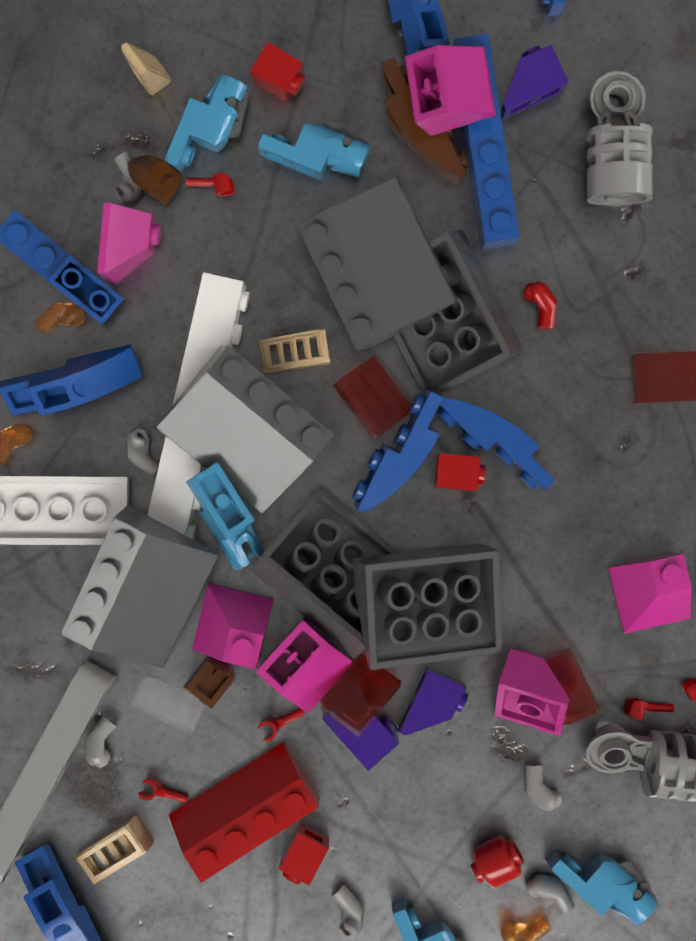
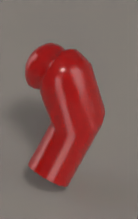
M541 281L528 283L524 288V296L527 300L535 301L540 308L537 328L554 330L557 310L556 297L546 283Z

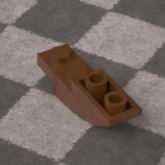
M394 57L382 62L381 76L391 94L390 97L384 99L383 110L396 132L412 152L428 167L457 185L464 182L465 170L468 169V164L463 153L460 150L456 152L450 141L453 139L452 131L448 130L430 136L415 123L406 68L404 65L398 66Z

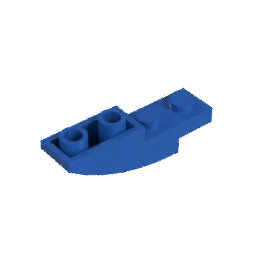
M388 0L392 23L401 22L407 56L437 45H450L446 24L438 0Z
M13 210L0 226L1 244L100 324H104L124 299L17 211Z
M130 344L69 358L63 367L2 380L0 382V393L11 416L38 410L40 416L69 409L109 394L142 377L143 371Z
M427 388L424 389L422 394L417 393L409 409L412 415L407 425L402 424L395 436L396 448L383 443L380 450L375 449L367 464L370 471L365 481L359 480L352 495V498L355 499L354 505L358 511L364 513L394 494L423 463L440 435L430 428L429 425L443 399L442 396Z
M442 399L437 415L450 428L455 424L464 433L461 439L473 451L476 452L480 449L482 452H486L494 444L498 448L495 454L506 465L510 466L513 463L522 472L519 478L532 490L536 487L540 490H546L555 481L531 457L540 445L521 429L499 415L479 406L460 400Z
M49 844L41 846L15 862L29 892L23 897L47 941H101L84 904L81 906L77 905Z

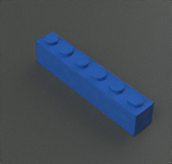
M481 34L455 38L453 46L483 47L485 49L496 112L495 116L462 126L481 250L513 246L520 236L489 35Z

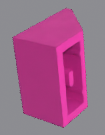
M437 45L405 56L415 123L430 136L496 115L486 52L483 47Z
M303 617L258 666L256 673L281 696L309 713L354 664V661L306 617Z

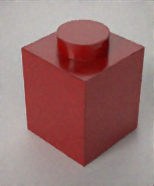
M267 42L250 70L252 82L285 102L288 101L291 94L297 95L306 80V77L303 76V63Z
M439 453L436 460L434 488L478 491V485H484L486 466L480 464L481 457Z
M299 824L280 859L279 870L283 872L282 875L292 883L301 884L303 882L309 886L329 850V839Z

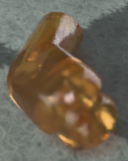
M57 302L38 317L34 324L44 334L48 333L58 323L78 327L84 322L85 312L76 304Z
M18 423L0 431V465H8L12 449L31 441L32 431L28 425Z
M543 915L529 925L509 921L501 927V937L504 941H538L550 932L552 927Z

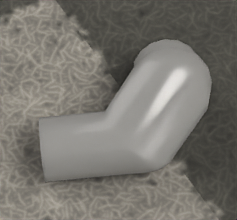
M128 151L119 154L115 158L116 164L124 175L119 187L115 189V195L119 201L131 203L139 197L141 188L132 181L129 175L127 161L133 158Z
M135 428L127 436L128 459L150 477L154 478L160 462L149 455V435L147 431L143 428Z
M106 714L85 737V759L91 766L95 765L98 768L106 766L110 760V755L105 750L104 740L117 726V723Z
M536 762L526 763L527 795L543 810L552 811L554 808H558L562 802L561 794L557 790L549 789L543 784V764Z
M540 874L527 881L526 890L531 897L536 898L539 896L552 899L560 914H566L574 909L575 905L559 878Z
M342 883L333 891L331 896L343 908L339 931L343 937L352 939L363 927L364 906Z

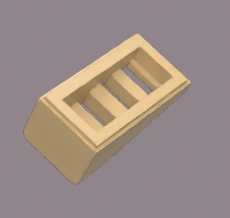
M128 42L121 46V50L132 72L149 95L153 96L171 82L169 74L154 55Z
M325 328L259 340L264 374L330 364ZM316 339L319 357L312 358L310 340ZM303 341L305 359L299 360L296 342ZM283 344H290L292 362H285ZM269 346H276L279 364L272 365Z
M134 815L77 853L75 858L92 883L95 884L147 853L154 840L139 817ZM116 839H119L127 851L126 853H124ZM105 846L108 848L112 856L115 858V861L111 859L107 851L104 849ZM93 853H96L102 864L105 866L103 869L100 868L96 860L93 858Z

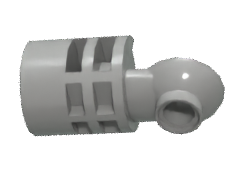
M608 72L597 79L591 90V108L597 117V126L587 130V141L589 142V149L587 150V161H589V168H587V202L591 204L625 206L645 203L653 199V165L651 164V158L653 157V147L651 146L653 127L644 123L638 124V118L645 107L646 95L644 87L638 78L628 72ZM609 96H619L623 101V107L613 106L609 101Z
M606 724L596 731L595 736L586 749V759L594 769L604 773L637 770L640 771L641 786L647 797L696 802L695 734L650 730L646 736L632 735L618 724Z

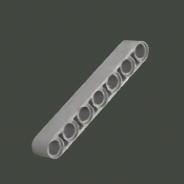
M84 660L77 670L0 810V885L10 872L116 677L87 660Z

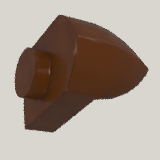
M144 155L127 161L128 172L132 181L157 202L167 206L184 177L166 161L155 156Z
M208 656L183 687L212 709L232 682L235 681V672L231 663L222 662Z

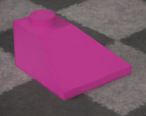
M112 203L103 204L97 273L109 284L117 285L153 255L154 245H159L161 227L156 224L152 214Z
M671 552L608 567L624 634L691 618L692 587L684 554Z
M208 583L192 650L222 662L256 669L260 661L274 598Z
M510 648L498 684L494 716L561 736L569 697L544 658L537 657L530 651H517Z

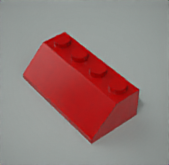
M282 741L172 811L168 816L183 856L200 883H202L318 809L320 798L285 742Z

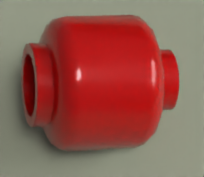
M498 835L474 849L473 856L475 862L470 865L479 883L486 881L492 888H499L521 874V865L524 864V859L513 839L506 840L503 836Z

